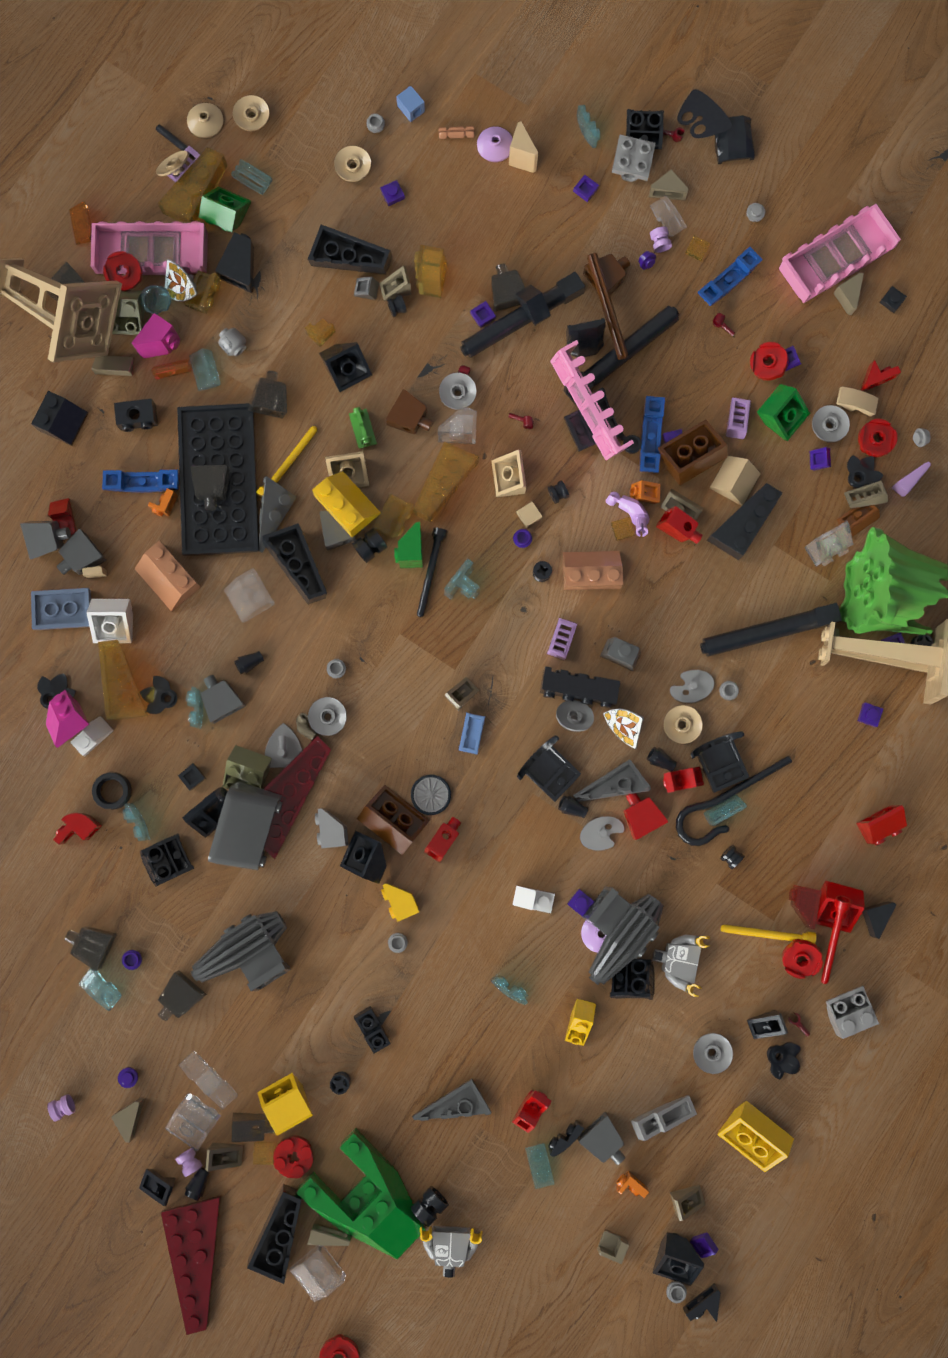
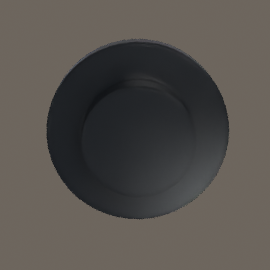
M629 435L623 441V445L633 440L634 443L625 451L635 454L641 449L642 442L638 436Z

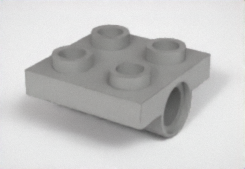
M619 135L611 173L620 174L623 180L629 182L636 181L637 179L647 181L655 143Z

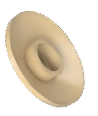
M249 95L242 97L234 105V121L244 130H259L269 120V107L258 96Z
M201 103L190 110L187 116V124L195 136L211 138L221 131L224 118L217 106L210 103Z
M347 146L337 153L334 166L337 174L342 179L356 182L368 175L371 169V159L363 148Z
M179 151L166 158L157 167V175L166 176L173 174L175 176L181 173L183 170L182 166L189 157L187 151Z
M685 705L676 706L666 714L664 730L672 741L679 744H687L697 739L700 735L702 719L699 713L692 707ZM679 722L685 723L684 729L679 727Z

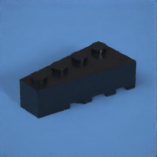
M321 224L307 260L314 267L386 275L393 257L388 249Z
M766 483L724 522L707 541L739 560L754 540L781 497L782 492Z
M299 523L263 535L262 543L305 602L309 605L326 599L327 591Z
M545 666L540 693L544 694L543 697L554 699L555 696H560L564 701L574 702V699L581 700L582 704L592 705L593 702L600 703L601 707L611 708L612 705L615 706L617 704L620 681L602 677H594L592 679L589 675L582 673L571 675V672L562 669L552 672V667Z
M283 1184L248 1258L247 1269L282 1284L285 1283L301 1205V1197L296 1193L297 1189Z

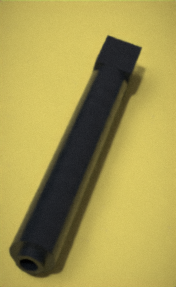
M576 271L556 282V286L542 293L549 311L563 303L567 304L584 294L585 285ZM520 306L461 341L462 346H460V349L465 357L469 356V358H472L532 321L523 307Z
M671 306L665 307L624 340L628 352L627 358L619 360L615 348H613L586 371H581L580 373L583 377L590 373L595 376V379L587 384L591 392L594 387L678 322V310ZM565 385L563 391L576 405L572 395L570 394L567 386Z
M833 603L806 612L703 638L700 648L702 654H706L709 657L800 632L826 627L831 622L837 624L842 621L838 604Z

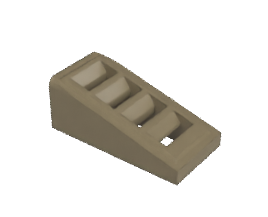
M882 481L844 492L850 508L888 502V495Z
M315 1223L307 1245L349 1246L352 1236Z

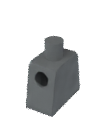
M319 511L324 543L327 550L356 540V537L352 538L328 511Z
M28 521L20 524L30 559L62 548L64 545L63 540L71 538L70 529L68 527L60 528L58 521Z
M79 529L59 550V553L65 560L56 567L63 575L71 569L81 575L83 574V568L98 566L107 561V559L87 534Z
M613 637L607 639L600 657L633 671L641 652L639 647Z
M210 675L203 680L208 689L201 692V697L211 723L215 724L246 707L245 703L227 681L224 680L218 683L214 675Z
M606 1112L597 1118L577 1138L583 1147L603 1163L611 1158L616 1165H619L625 1159L624 1154L619 1150L624 1145V1142Z

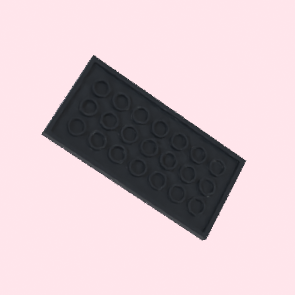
M253 403L177 407L182 555L195 556L259 552Z

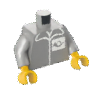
M685 934L673 939L671 943H667L665 951L655 949L653 961L663 963L662 971L665 972V977L675 987L688 992L691 996L699 997L694 994V988L702 989L701 986L694 984L701 948L710 947V945H705L703 940L704 938L710 939V937L707 935L699 937Z
M429 1226L428 1231H423L422 1227L420 1228V1239L423 1241L426 1252L431 1259L435 1260L436 1266H443V1276L447 1278L455 1277V1267H464L465 1261L471 1259L479 1243H481L483 1235L482 1230L479 1234H475L473 1228L470 1233V1228Z

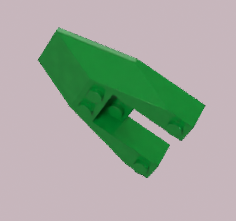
M355 1128L342 1141L340 1149L365 1174L356 1186L341 1200L313 1171L299 1186L296 1193L313 1210L342 1232L398 1259L420 1236V1228L422 1227L423 1231L426 1228L411 1210L413 1201L398 1171Z

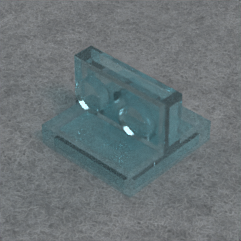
M468 558L444 588V595L450 600L459 588L461 589L460 592L467 598L472 597L475 599L479 594L480 586L468 578L474 568V563Z

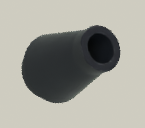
M260 651L237 657L238 659L234 663L240 674H247L263 662L264 659Z
M653 747L647 756V760L651 765L670 772L677 765V762L661 748Z
M563 796L558 810L562 811V814L585 818L588 807H585L571 796Z
M199 1168L185 1187L186 1191L184 1194L191 1199L199 1201L200 1197H203L210 1172Z

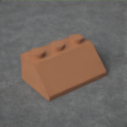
M160 540L143 554L135 567L139 575L171 611L175 610L201 587Z
M620 551L563 552L564 590L621 589L623 586V567Z

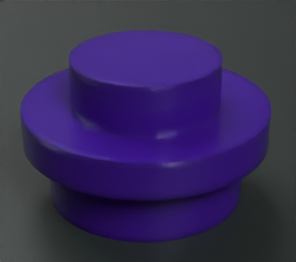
M644 252L638 260L640 267L643 270L651 268L655 264L656 255L653 252Z
M526 529L516 531L513 536L514 544L519 548L528 547L532 542L531 533Z
M129 950L122 957L123 966L129 970L137 969L142 963V956L137 950Z
M131 1067L122 1069L118 1074V1082L124 1088H131L138 1081V1073Z

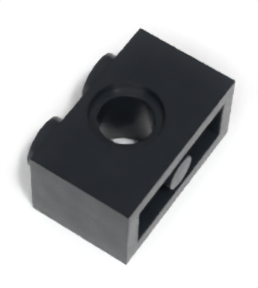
M152 398L114 403L116 425L120 430L132 432L137 428L149 430L154 426H158L156 404ZM140 413L139 418L134 420L133 416Z

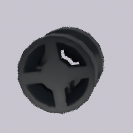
M401 294L397 295L395 299H387L392 317H396L398 313L407 312Z
M562 480L555 486H548V492L555 504L559 503L563 498H569L568 490Z
M545 561L536 563L532 572L534 579L538 582L548 581L552 573L551 565Z
M920 634L910 641V644L931 646L934 643L932 637L928 634Z
M731 845L720 856V859L726 861L728 867L733 869L745 856L739 853L734 845Z
M343 1071L335 1073L330 1081L332 1092L338 1095L346 1093L351 1084L350 1076Z

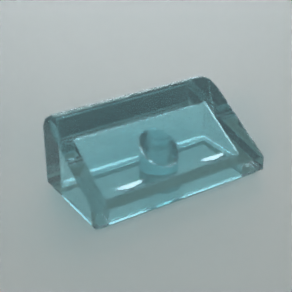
M202 348L189 356L198 391L221 385L211 350Z
M734 795L705 811L704 816L709 825L715 826L742 811L747 805L737 795Z

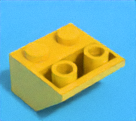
M293 1073L257 1092L261 1107L277 1136L313 1116L303 1085Z

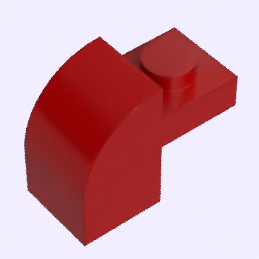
M700 766L664 773L663 783L667 793L704 785Z
M71 813L61 819L66 826L63 825L56 831V836L53 840L58 845H63L74 833L83 841L90 840L102 825L88 814Z
M531 1090L520 1105L512 1123L527 1133L531 1132L536 1127L542 1113L549 1108L552 1101L544 1093Z

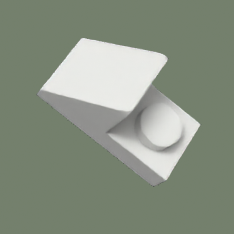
M100 716L89 722V725L82 729L83 731L70 743L85 757L114 730Z
M516 886L513 905L529 910L551 913L555 894Z

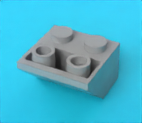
M318 809V813H315V823L320 828V833H317L318 845H321V848L349 845L347 826L328 810Z
M863 986L826 1001L828 1017L835 1034L842 1039L879 1024Z

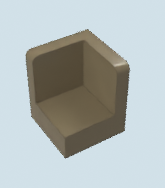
M604 1230L597 1250L599 1255L622 1264L629 1243L626 1238Z

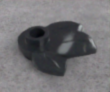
M852 455L847 462V469L849 471L848 483L854 488L878 482L883 477L881 472L874 471L873 456L859 460L855 455ZM855 476L859 478V482L854 480Z
M59 674L51 681L43 676L40 678L37 690L41 694L40 703L44 708L48 709L49 697L52 696L54 698L64 690L74 698L76 691L67 688L68 680L65 674Z
M153 676V687L140 691L141 697L149 703L146 712L150 714H159L165 708L175 706L178 700L176 692L170 689L169 682L160 676ZM168 695L171 696L170 702H166L165 700L166 696Z
M786 1042L782 1046L773 1045L768 1048L767 1058L771 1063L770 1072L775 1078L780 1080L785 1072L796 1074L800 1071V1063L796 1056L801 1051V1047L795 1043Z

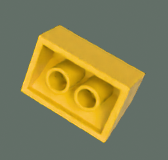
M343 471L326 477L312 489L315 498L352 538L381 514Z
M745 1101L733 1111L717 1134L764 1172L789 1156L794 1141L791 1135L748 1101Z

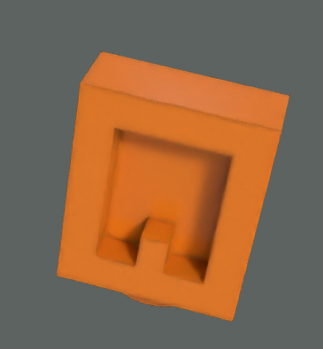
M643 480L631 485L630 496L638 501L659 503L660 484Z
M166 489L165 493H162L160 497V505L149 502L148 506L152 509V513L162 517L163 514L170 516L178 495L174 491Z
M629 1171L626 1174H622L616 1182V1188L620 1194L627 1187L635 1196L640 1195L645 1198L649 1193L647 1186Z

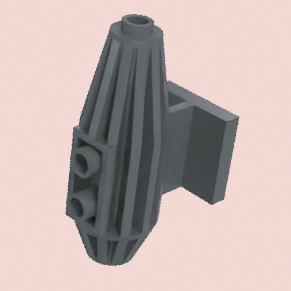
M605 886L594 900V903L583 915V919L593 924L606 935L588 971L591 974L589 978L597 985L600 983L604 985L634 958L641 957L647 950L645 946L648 942H652L658 936L659 932L657 931L660 928L659 922L664 905L650 894L630 904L618 895L619 892L614 888Z
M278 911L253 916L249 914L241 919L242 923L238 926L232 925L225 929V934L192 965L193 970L191 974L193 978L203 983L241 968L249 982L247 985L250 991H259L290 971V966L284 962L275 947V944L287 929V925Z

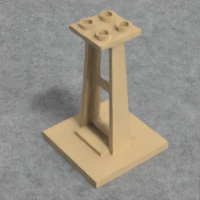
M22 258L0 259V297L6 296L53 329L48 360L60 362L108 355L122 283L118 281L62 284L23 268L24 259ZM21 279L40 288L38 303H35L19 292ZM47 291L59 296L56 315L45 308Z
M948 619L933 630L932 639L934 643L931 646L833 636L835 622H831L822 631L821 641H824L822 649L820 648L818 660H821L822 666H825L830 661V655L833 653L927 673L923 704L931 705L948 696Z

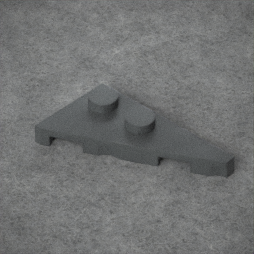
M267 476L263 479V482H265L264 494L261 499L262 508L260 509L258 548L261 553L266 548L262 543V536L277 530L296 499L295 495Z
M629 759L573 796L575 800L581 802L650 791L651 787Z
M471 1078L415 1113L412 1117L414 1120L425 1121L435 1118L448 1119L458 1118L459 1116L490 1115L492 1111Z

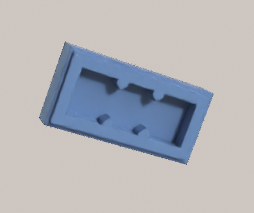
M466 713L459 751L478 754L485 716Z

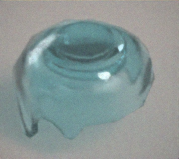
M150 285L141 292V306L146 312L159 314L169 309L171 295L162 286Z

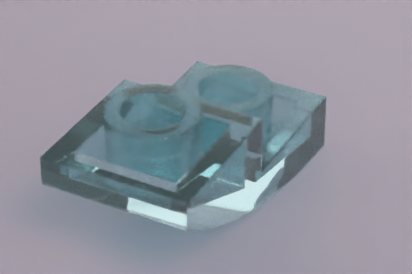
M578 105L576 116L580 130L592 148H596L597 141L600 140V129L596 128L595 121L590 122V113L586 112V106Z
M192 687L191 691H188L186 695L187 706L194 708V711H191L189 714L188 722H190L191 727L201 729L203 701L200 690Z
M132 803L124 804L123 817L124 820H127V823H135L136 826L133 827L135 838L138 841L150 840L147 825L137 807Z
M90 968L78 983L88 995L108 1011H111L122 997L116 987L111 982H106L96 969Z
M496 974L491 978V982L507 997L524 1005L528 1003L526 997L529 995L522 987L518 988L514 985L508 989L507 987L510 984L503 976L499 978Z
M545 1143L525 1148L535 1189L554 1185Z

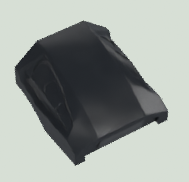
M627 109L626 136L655 143L654 149L661 150L664 110L635 111Z
M744 115L728 117L732 123V128L715 135V150L718 164L743 159L754 160L755 151L751 133V118Z
M605 318L567 325L566 346L576 340L579 343L570 355L576 358L597 355L604 346Z
M178 833L140 851L142 862L155 887L194 869L181 844Z
M634 958L612 977L611 998H644L653 1000L655 994V972L651 959Z

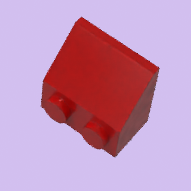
M889 805L856 823L867 844H875V846L885 842V838L889 835L893 837L902 833V828L907 826L903 805Z
M825 881L818 894L812 923L833 928L836 915L835 897L845 896L851 899L852 902L850 909L844 913L841 931L851 933L865 908L864 891Z

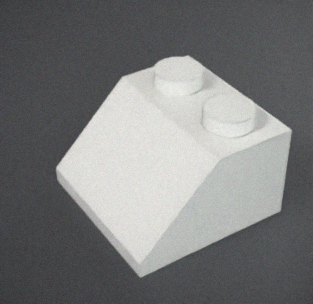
M91 599L87 610V617L93 643H132L133 612L130 599Z

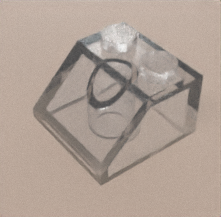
M472 408L457 410L438 427V442L476 444L477 411H473Z
M848 521L817 537L804 547L815 566L820 564L825 566L834 561L832 557L836 555L841 557L850 552L848 548L854 544Z
M254 568L236 577L224 589L242 623L275 605L274 600Z
M188 1093L173 1113L165 1129L198 1151L221 1115L214 1108L202 1103L197 1096H192Z
M317 1245L289 1269L313 1302L329 1296L344 1283L346 1276L327 1249L321 1245Z

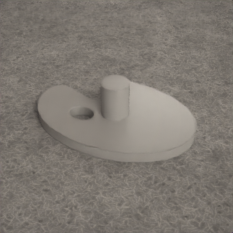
M701 670L683 672L680 677L684 680L685 684L683 686H671L670 694L675 700L683 703L700 701L713 690V677ZM683 690H687L689 694L684 695L682 692Z
M610 816L593 819L583 827L580 833L581 843L591 850L609 849L615 844L610 839V834L623 833L624 825L619 819ZM610 824L612 828L607 830L605 825Z

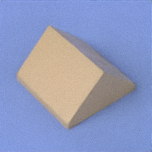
M520 121L517 124L510 145L509 166L534 173L537 170L538 151Z
M516 450L491 460L496 497L525 494L526 481L521 450Z
M363 451L325 457L329 476L343 471L358 488L369 486Z
M727 456L710 489L743 506L761 473L748 459Z

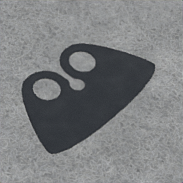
M697 89L692 90L677 116L678 122L682 125L693 123L698 116L703 117L701 121L694 123L690 129L691 136L698 139L713 136L732 128V123L726 113L709 96ZM686 112L693 113V117L689 121L682 120V116ZM698 125L706 127L705 131L701 134L694 132L695 127Z

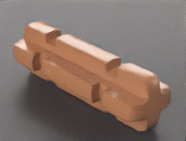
M464 126L449 127V129H446V127L439 128L440 139H447V137H474V126H466V128Z

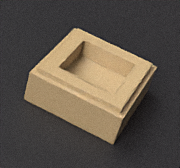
M533 502L516 511L526 528L542 519V515Z
M102 566L82 569L83 576L88 579L107 577V570Z

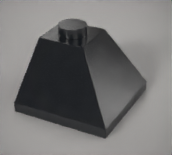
M357 342L335 344L319 353L339 392L372 376Z
M355 830L340 867L363 879L379 884L387 867L381 842Z
M667 1232L660 1243L653 1267V1274L691 1286L704 1268V1262L687 1238L681 1237L676 1233Z

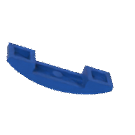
M751 247L747 248L737 257L734 263L699 290L698 294L712 306L735 288L763 259Z
M646 396L641 435L642 446L640 449L641 472L659 473L660 452L658 447H660L665 397Z
M103 470L102 489L118 492H163L166 489L177 490L179 470H159V472Z

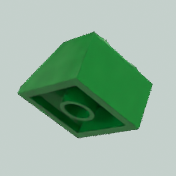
M218 186L202 196L198 217L205 220L208 224L221 227L224 231L233 232L240 227L251 205V200Z
M779 384L757 411L763 423L785 441L791 438L810 415L798 390L783 384Z
M416 522L398 541V548H394V557L396 563H399L400 568L423 567L420 522Z

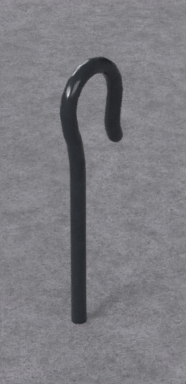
M787 756L713 799L683 808L676 818L675 828L678 836L683 842L691 846H702L709 843L717 835L729 832V826L722 825L714 828L702 838H692L685 833L683 821L689 813L716 806L792 763L791 758Z

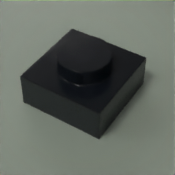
M892 286L879 303L895 313L907 296Z
M194 763L178 775L189 791L206 779Z

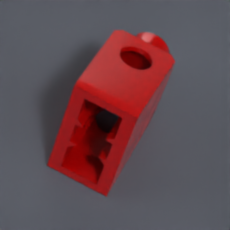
M677 506L666 510L656 525V528L680 542L690 539L697 544L703 537V534L696 530L699 523Z
M637 793L625 796L630 807L624 809L623 812L634 840L668 823L666 817L649 797L640 800Z
M451 817L447 824L443 822L425 848L424 853L440 863L459 835L457 829L461 822L455 817ZM447 834L449 838L444 839L442 835Z

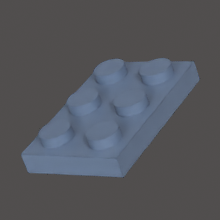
M91 589L31 591L32 629L90 627L87 610L91 602Z

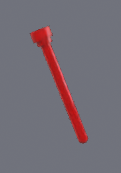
M845 896L835 897L836 915L821 977L823 984L829 982L844 913L851 906V899Z

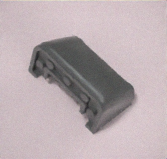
M239 781L232 785L224 800L208 862L252 870L263 868L267 860L263 850L273 817L276 813H280L283 802L280 801L282 795Z

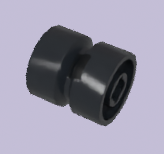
M374 528L366 532L364 538L360 537L352 543L365 563L375 557V553L380 554L388 548Z
M430 1186L423 1193V1199H418L411 1206V1210L421 1223L429 1227L437 1219V1213L442 1214L449 1206V1203L436 1188Z

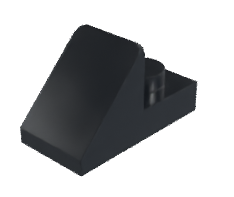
M146 1169L139 1189L162 1206H167L176 1178L163 1177L153 1169Z
M715 1283L683 1307L690 1321L702 1317L707 1309L717 1322L721 1293Z

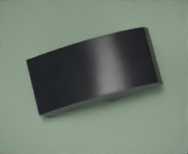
M371 1006L354 1015V1020L362 1031L364 1039L373 1054L391 1044Z
M575 1120L574 1124L570 1123L566 1129V1137L560 1133L557 1137H553L548 1145L550 1155L555 1157L569 1148L584 1130L583 1124Z

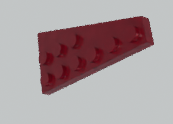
M318 736L263 788L264 790L282 795L280 800L283 802L280 813H276L273 817L264 850L274 859H276L287 834L293 826L310 789L331 751Z
M221 1196L162 1210L161 1212L186 1335L204 1331L208 1327Z

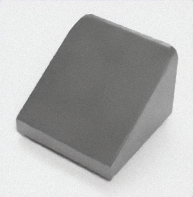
M373 277L357 278L354 296L375 300L377 298L379 282Z

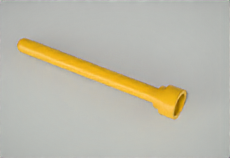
M312 426L273 475L271 478L273 481L278 483L316 434V426ZM264 485L260 486L256 491L257 495L261 498L264 494Z
M722 925L720 928L724 933L786 941L801 939L816 944L815 932L807 931L801 935L732 925Z

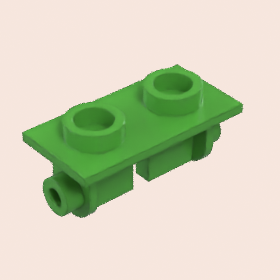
M354 408V412L349 413L358 448L361 449L377 444L367 409Z

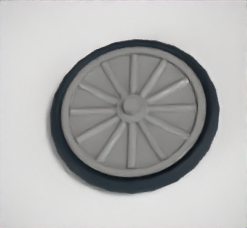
M434 774L420 777L411 789V801L414 807L426 815H436L443 812L451 800L450 786L442 777Z

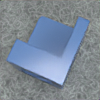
M409 86L396 96L398 108L410 122L425 112V103L412 86Z

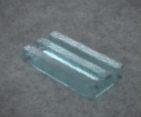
M240 159L239 165H236L235 171L231 172L233 178L261 195L264 194L272 182L270 176ZM239 173L244 174L245 176L249 177L251 180L257 182L263 187L260 188L256 184L239 175Z

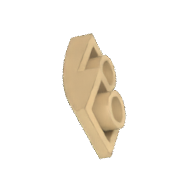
M840 387L836 404L850 412L856 409L871 417L876 414L878 398L860 390Z

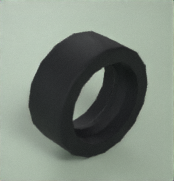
M108 772L102 774L92 785L93 800L104 809L121 808L131 798V784L125 776L119 773ZM111 779L119 781L123 787V795L118 801L113 803L105 801L101 796L102 785Z

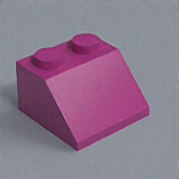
M154 313L132 344L142 358H150L170 354L172 350L177 349L181 339L173 325Z
M66 690L57 694L49 701L46 719L47 729L54 745L58 748L89 725L80 704Z

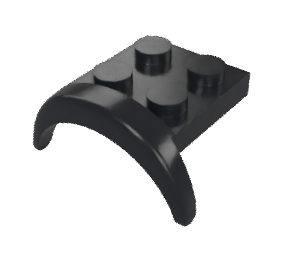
M600 388L598 391H603L604 397L597 403L601 410L604 411L610 408L605 389ZM580 410L564 416L565 423L578 452L596 445L592 437L593 433ZM613 415L607 418L611 428L618 425ZM623 432L616 435L619 441L626 439Z
M743 731L733 732L713 739L693 749L690 753L692 759L698 757L713 793L749 778L733 741L744 737Z
M557 735L551 737L540 746L517 773L519 780H522L526 774L554 802L581 775L553 747L560 739Z
M223 787L214 790L182 817L185 823L203 837L209 836L217 828L228 791Z

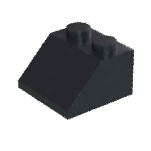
M47 391L31 424L38 431L72 446L88 412L66 398Z

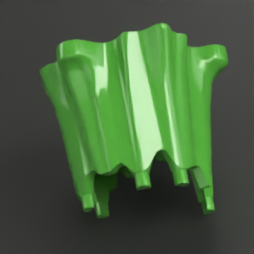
M872 527L867 534L863 550L861 552L857 551L853 559L845 567L844 589L846 595L839 607L842 617L841 622L847 624L848 630H854L858 634L871 631L931 634L933 632L931 627L923 626L914 619H919L924 615L923 609L925 606L936 605L939 599L948 598V590L939 582V580H948V564L910 550L886 535L882 529Z

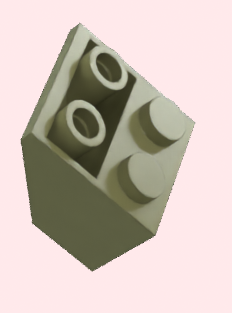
M121 290L112 334L138 335L144 327L145 310L142 290Z
M235 745L226 762L222 787L229 789L239 781L263 789L272 758Z

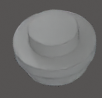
M372 114L367 119L366 124L369 131L379 133L384 129L385 121L379 114Z
M759 203L749 205L746 211L748 219L752 222L762 220L765 215L764 207Z
M918 428L914 432L913 441L918 447H924L930 442L931 436L927 429Z
M339 659L331 660L327 665V673L332 678H340L346 672L344 662Z
M726 681L720 686L719 693L723 699L733 700L738 696L739 688L734 682Z
M394 933L388 940L390 950L395 953L403 952L408 944L406 936L402 933Z
M673 1281L667 1286L666 1294L671 1302L680 1303L686 1298L687 1291L681 1282Z

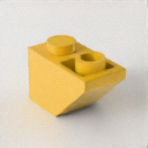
M389 883L383 884L384 889L381 892L384 900H389L391 907L388 909L392 919L396 918L398 922L420 912L413 893Z
M581 999L576 1000L565 1041L584 1046L594 1022L595 1003Z

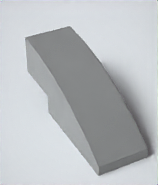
M687 1095L648 1111L631 1120L638 1140L646 1141L660 1132L669 1131L697 1115L690 1096Z

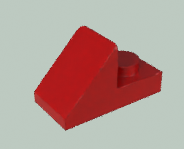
M874 360L867 369L860 390L865 392L895 379L901 373L899 366L893 368L888 366L880 371Z
M70 499L50 502L48 516L53 521H58L60 528L68 527L71 536H73L76 532V526Z

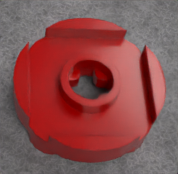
M117 251L108 256L103 266V274L106 281H118L122 283L121 290L128 291L134 289L142 281V266L134 255L124 251ZM121 266L127 268L125 276L118 273L121 270Z
M776 342L761 344L760 348L756 351L754 350L750 357L752 371L757 378L766 381L781 378L789 364L787 352ZM769 357H771L774 361L773 363H771V365H767L766 363H764L765 361H768Z
M873 419L866 423L858 434L861 452L873 457L887 455L896 446L898 439L896 430L890 426L891 423L884 419ZM876 434H879V437L882 438L879 442H876L873 438Z
M794 939L783 950L782 961L785 970L795 978L805 979V976H814L822 968L821 950L810 941ZM805 956L807 961L799 962L798 957Z
M297 1135L280 1141L274 1151V1167L281 1175L287 1178H301L309 1171L314 1160V1152L309 1141ZM296 1152L299 1160L292 1162L288 1155Z
M342 1334L328 1339L323 1344L319 1358H336V1354H342L343 1358H360V1352L355 1342Z

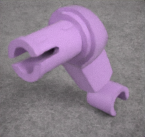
M611 492L606 499V503L614 506L618 502V508L629 513L632 523L636 526V534L640 537V531H642V537L648 534L647 524L650 519L643 505L636 499L625 495L620 498L617 492Z

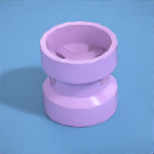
M658 227L650 232L651 240L654 241V252L656 253L667 251L672 247L671 240L668 239L669 232L667 227Z
M69 1094L62 1096L58 1101L53 1100L47 1105L49 1115L55 1122L62 1119L64 1115L69 1116L75 1113L76 1110L74 1101Z
M193 1148L188 1149L175 1158L178 1165H183L182 1173L185 1177L203 1166L200 1160L194 1158L196 1152Z

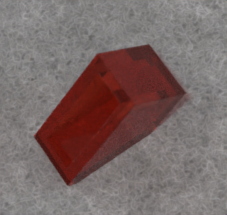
M794 885L793 889H790L789 892L790 905L805 927L815 930L821 890Z

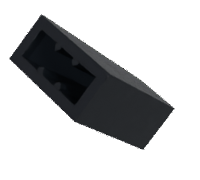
M234 232L215 272L218 279L250 293L253 292L254 246L249 236Z

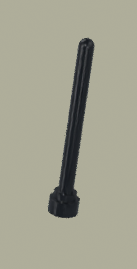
M434 527L432 531L434 543L417 610L418 617L424 616L441 542H444V539L447 537L448 531L442 528Z

